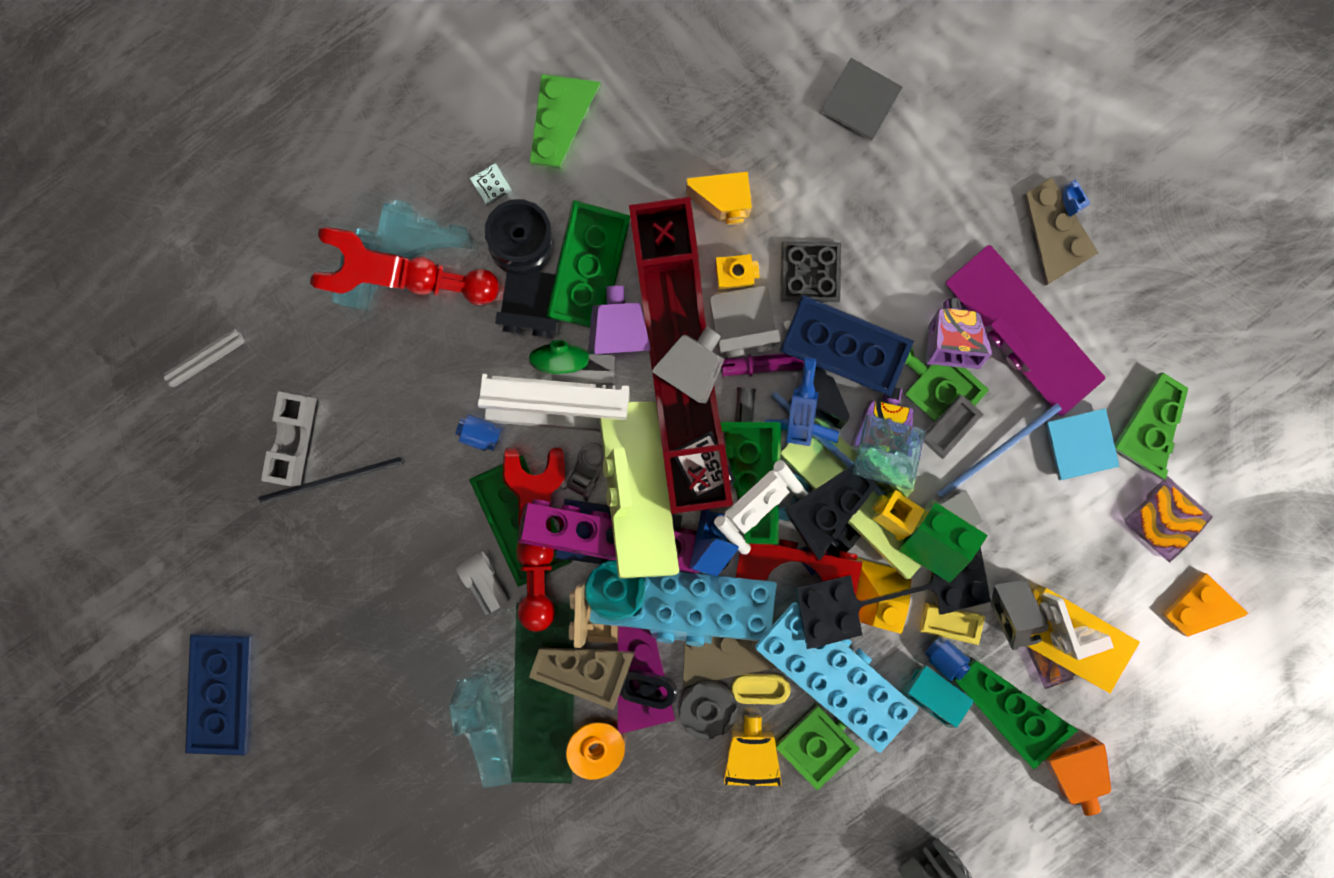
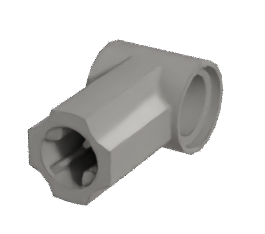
M483 551L476 553L455 566L463 584L468 589H471L485 615L492 613L509 602L494 576L495 571L491 562Z

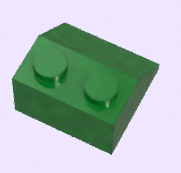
M930 499L912 535L904 539L898 550L950 583L972 561L988 535Z

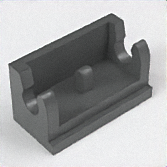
M1026 579L994 585L991 606L1011 649L1017 650L1019 647L1041 642L1040 635H1031L1048 631L1049 625Z

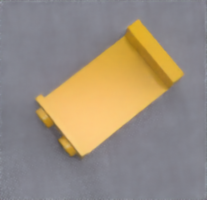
M1038 585L1036 589L1033 588L1031 591L1039 607L1040 603H1043L1041 594L1049 593L1062 598L1073 628L1088 626V628L1110 636L1114 648L1077 660L1054 647L1050 637V632H1053L1050 620L1047 621L1049 625L1048 631L1031 635H1040L1042 641L1028 647L1111 694L1140 641L1046 587Z

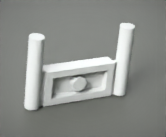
M782 460L777 461L774 464V470L767 473L728 509L724 516L716 517L714 524L732 544L738 545V551L745 555L749 553L751 547L748 543H745V539L738 531L741 530L745 534L757 525L760 519L790 493L786 488L787 486L798 500L807 495L808 492L785 462Z

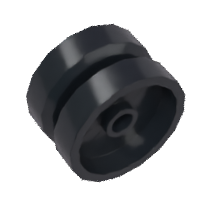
M513 199L499 204L489 214L485 223V240L494 263L504 272L516 276L530 275L541 270L549 261L553 252L551 223L545 211L536 203L525 199Z

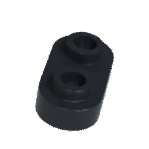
M632 669L627 673L620 695L630 702L656 709H665L676 701L678 689L674 681L668 677ZM633 680L638 681L639 688L633 686ZM660 687H664L667 690V696L661 693Z

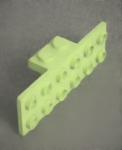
M629 402L627 420L599 418L604 454L603 474L607 479L606 499L611 512L618 577L636 578L677 575L679 573L657 405L656 402Z
M815 418V424L832 429L827 423ZM812 436L810 446L789 443L780 454V457L813 489H816L848 468L814 436ZM840 436L838 437V443L832 442L853 463L859 460L862 461L875 483L886 492L885 496L897 490L908 498L914 491L908 484L907 479L901 473L896 472L881 453L869 448L858 455ZM873 491L857 513L851 517L848 524L906 580L910 579L920 568L921 564L898 550L904 539L897 540L894 538L895 535L873 520L876 511L872 507L879 498Z

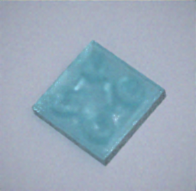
M867 415L853 474L904 489H913L926 430Z

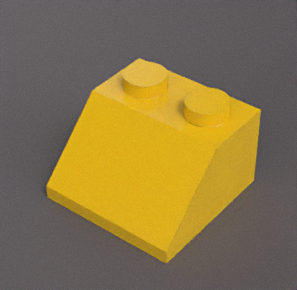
M748 171L687 178L686 195L691 197V200L718 221H726V225H736L744 223V219L749 218L752 204Z

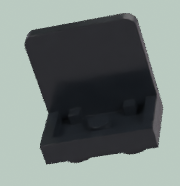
M536 271L530 275L516 276L506 273L501 312H497L495 324L503 327L502 332L520 334V330L532 331V336L547 339H550V334L558 335L560 321L545 317L555 274Z

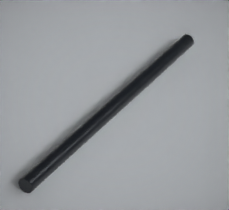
M397 457L259 497V502L261 504L400 465L403 464L402 457Z

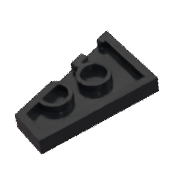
M861 460L855 462L784 509L816 561H820L831 543L843 531L844 526L857 513L877 487Z

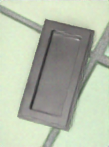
M959 394L919 439L941 459H944L984 414L962 394Z

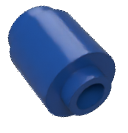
M468 414L466 419L460 418L455 435L460 436V443L485 452L487 449L494 451L501 429L495 427V423Z
M942 637L936 639L925 652V655L929 658L928 662L949 681H952L954 678L960 681L971 669L967 665L970 658L950 640L945 641Z

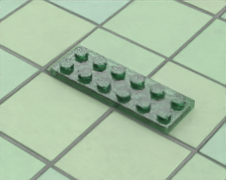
M517 602L512 782L572 784L573 771L566 759V748L569 739L574 733L575 695L529 678L538 650L541 647L576 649L574 648V640L569 639L570 622H574L575 610L570 609V603H554L556 613L552 624L543 631L534 632L527 630L519 622L517 610L520 602Z

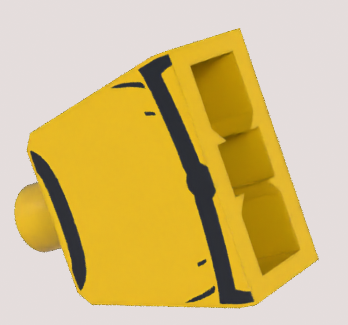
M744 715V731H731L723 770L724 785L781 786L775 738L773 732L762 731V716Z

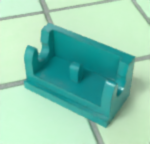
M923 666L921 670L917 668L900 691L906 698L949 728H958L974 703L973 699L927 666Z

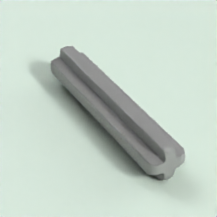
M236 329L229 331L163 374L164 380L170 387L178 386L244 344V337Z

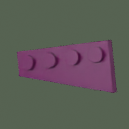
M618 626V651H635L629 670L637 669L665 676L655 637H652L650 630ZM633 680V686L639 688L638 681ZM660 687L661 693L667 696V690L664 687ZM619 695L618 731L620 734L675 721L672 704L665 709H656L627 701Z

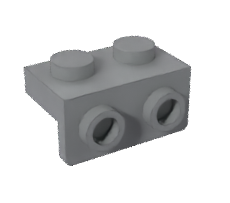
M589 354V363L586 367L573 373L552 374V381L596 384V388H602V385H605L607 389V385H614L615 357L614 355Z

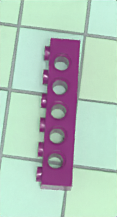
M532 500V504L527 503L523 506L517 543L616 560L615 546L606 540V531L612 529V521L609 519L610 514L599 511H592L591 515L580 513V508L563 505L562 509L550 507V502L543 500ZM548 518H554L558 521V533H551L547 530L546 520ZM578 523L587 526L589 530L587 539H582L577 535L576 526ZM678 528V532L674 531L679 572L697 574L699 573L698 571L689 569L696 531Z

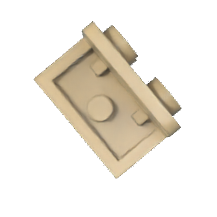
M583 581L570 594V609L575 610L574 622H570L569 639L574 640V648H581L586 642L617 643L618 626L590 622L591 608L585 597L586 581Z

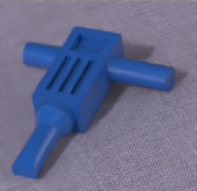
M804 358L802 379L798 388L794 389L789 419H767L764 421L780 422L781 431H788L786 443L810 446L812 436L838 443L839 431L814 423L819 394L815 392L813 385L817 361L814 358Z

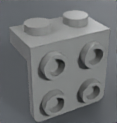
M760 286L715 294L710 298L715 332L721 335L717 343L719 354L726 353L727 358L745 355L744 350L756 348L757 353L774 350V345L781 342L779 330L775 329L767 287Z

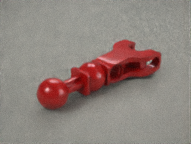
M321 227L318 230L320 241L339 248L344 255V262L341 268L335 272H315L310 278V284L314 288L344 294L353 290L358 284L370 283L404 289L405 287L409 292L416 295H426L432 292L437 296L439 289L462 293L464 298L475 306H486L492 303L498 295L499 282L497 277L489 270L474 269L468 272L467 275L443 271L442 264L437 263L436 265L432 260L425 257H416L409 260L408 257L367 249L361 239L350 230L332 227Z
M554 447L549 451L546 469L542 474L538 475L527 474L521 468L519 453L516 449H505L503 454V482L518 498V521L520 526L522 509L527 503L532 504V500H543L550 502L551 507V495L553 491L560 487L565 479L564 452L560 447ZM551 518L546 520V528L549 532H551ZM518 543L516 548L517 560L523 566L520 567V571L527 572V596L518 605V620L529 631H543L552 624L556 613L554 603L545 595V570H552V566H549V564L553 560L554 549Z

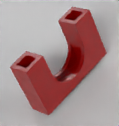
M780 539V544H749L751 547L749 553L745 555L740 553L735 578L767 581L771 572L779 565L787 562H801L812 567L820 575L822 581L851 575L856 596L863 563L861 560H857L858 554L840 551L839 556L827 554L826 550L820 561H816L810 550L797 548L798 542Z

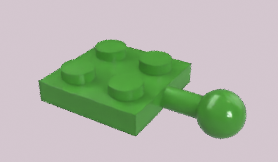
M913 347L911 348L905 364L920 377L903 395L933 422L938 419L959 394H962L975 406L989 391L966 368L932 364L926 367L914 356Z
M818 704L776 744V749L817 791L860 750L856 743L843 731L848 726L839 719L834 722Z

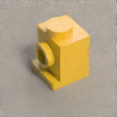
M751 254L716 257L715 259L718 290L753 287L755 284L754 279L760 278L758 260L752 261ZM734 266H741L744 269V273L741 276H736L732 271Z
M897 490L892 491L886 496L882 494L872 507L876 511L873 520L895 535L894 538L899 541L912 535L925 511Z

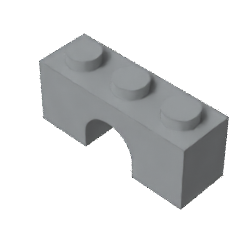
M278 391L272 421L277 423V435L273 448L270 451H266L261 481L285 486L301 485L317 398Z

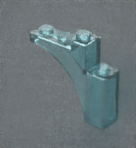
M394 200L393 204H383L376 238L374 237V232L357 229L355 233L367 249L408 257V259L425 251L439 248L471 249L474 239L470 233H466L467 228L450 224L449 229L437 226L438 222L425 218H420V222H417L419 214L414 209H411V204L399 200ZM342 253V256H341L339 268H341V266H342V264H343V262H344V255H343V253ZM361 283L353 290L344 294L333 292L332 303L368 311L370 301L379 285Z
M489 675L459 679L448 705L454 735L465 734L476 758L483 788L513 783L498 691L492 692Z

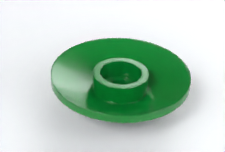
M554 340L550 344L534 349L529 355V363L533 368L541 372L567 374L586 367L589 363V354L579 346L568 344L564 340Z

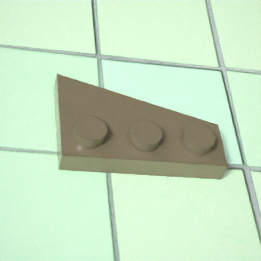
M1052 177L1024 194L1031 229L1034 230L1038 246L1039 260L1041 259L1044 271L1043 279L1045 286L1099 253L1076 215L1074 214L1071 217L1068 215L1064 206L1063 195Z
M541 647L538 650L529 678L614 710L635 651Z

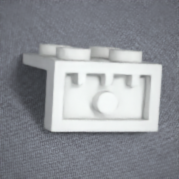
M1049 593L1041 594L1043 603H1040V609L1046 621L1050 620L1053 632H1050V637L1057 650L1060 649L1061 652L1080 660L1114 648L1111 638L1107 634L1088 628V626L1073 628L1062 598Z

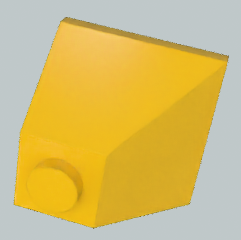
M857 558V560L863 562L856 593L858 600L862 601L911 588L912 577L906 580L893 567ZM910 594L863 606L859 611L860 622L902 634L910 605Z

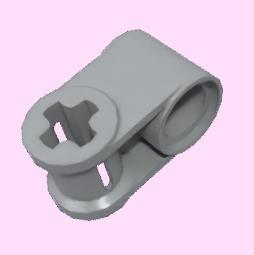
M594 442L582 447L574 464L571 465L560 487L561 489L565 490L568 488L582 495L583 500L588 501L603 468L604 454L601 444ZM589 448L599 451L601 459L598 464H590L585 459V453Z

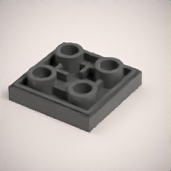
M850 58L820 112L872 141L900 93L902 86Z
M782 241L780 302H799L801 296L805 295L822 303H839L841 291V242Z

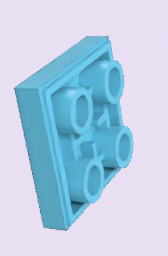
M1106 408L1045 422L1058 480L1120 467Z

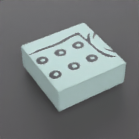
M496 163L470 178L486 205L512 191Z

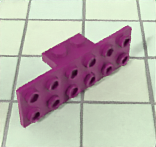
M991 245L981 250L945 282L946 287L961 301V304L967 311H974L980 314L988 340L1005 353L1008 363L1025 376L1051 408L1057 403L1060 405L1062 410L1057 412L1058 416H1064L1105 380L1102 372Z

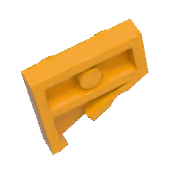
M1202 572L1162 615L1182 635L1189 637L1245 617L1248 612L1211 576Z

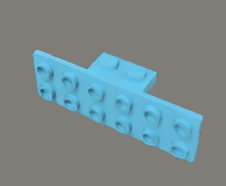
M679 572L673 576L643 577L646 596L642 607L633 616L624 620L610 621L599 617L591 610L589 618L590 622L595 624L649 629L652 637H655L656 641L662 643H674V640L686 641L687 645L701 647L704 646V643L711 644L712 636L759 641L773 624L777 585L771 581Z
M793 602L755 645L756 650L877 752L881 753L916 714L918 707L869 665L872 659L860 648L856 652L849 647L852 643L849 639L807 649L798 603Z

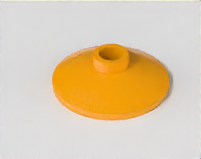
M592 722L580 727L573 733L566 748V759L572 771L576 775L589 780L601 779L613 773L621 764L625 754V743L622 735L614 726L604 722ZM598 743L596 749H588L592 744Z

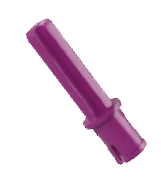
M749 353L747 357L724 358L721 375L725 377L748 374L749 377H752L755 373L803 370L804 361L787 354L751 356Z

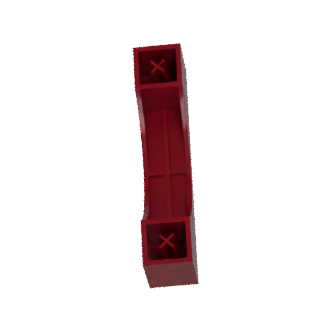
M691 197L629 205L645 325L650 343L649 354L652 371L683 335L690 336L697 341L706 327ZM652 372L671 514L733 506L715 386H713L707 402L699 403ZM712 431L718 444L672 451ZM719 451L724 487L695 500L691 490L699 481L705 487L709 486L700 479L707 469L703 468L698 476L688 470L687 473L695 478L689 487L674 457Z

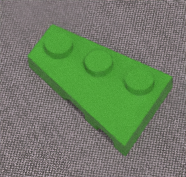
M541 74L530 158L531 165L561 168L574 142L576 133L589 111V106L601 86V82Z
M1164 372L1158 373L1115 442L1116 451L1156 477L1166 480L1168 473L1166 467L1169 455L1173 453L1175 445L1173 439L1177 424L1181 421L1188 388Z

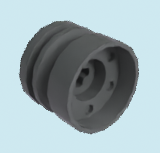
M939 838L932 842L940 853L936 858L927 847L923 849V853L928 861L927 865L923 866L917 859L912 857L898 868L903 878H972L971 873L953 849L942 843Z

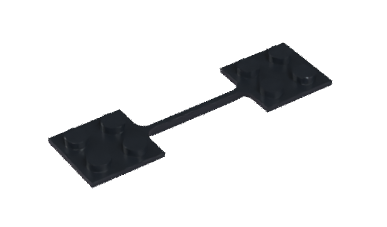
M981 547L972 561L950 583L931 571V580L926 585L862 601L858 600L855 596L851 575L795 588L806 648L812 649L862 636L859 611L863 606L928 589L932 590L935 594L939 615L991 602Z

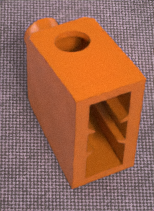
M1093 738L1056 750L1044 760L1059 791L1067 802L1071 805L1081 803L1083 813L1086 816L1096 815L1102 811L1098 797L1109 794L1112 790L1105 744Z

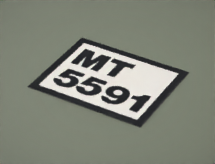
M712 431L672 451L718 444ZM719 451L674 457L689 487L695 478L688 474L687 471L690 470L698 476L703 468L707 469L700 479L709 486L705 487L698 481L691 490L695 500L724 487ZM728 466L730 483L736 480Z

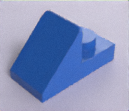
M701 510L689 569L711 576H718L737 552L739 546L729 543L726 536L714 524L715 518L723 514L711 510Z

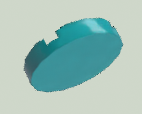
M616 560L606 561L596 570L594 569L589 574L585 584V597L591 610L599 617L610 621L624 620L633 616L642 607L646 596L643 577L619 578Z

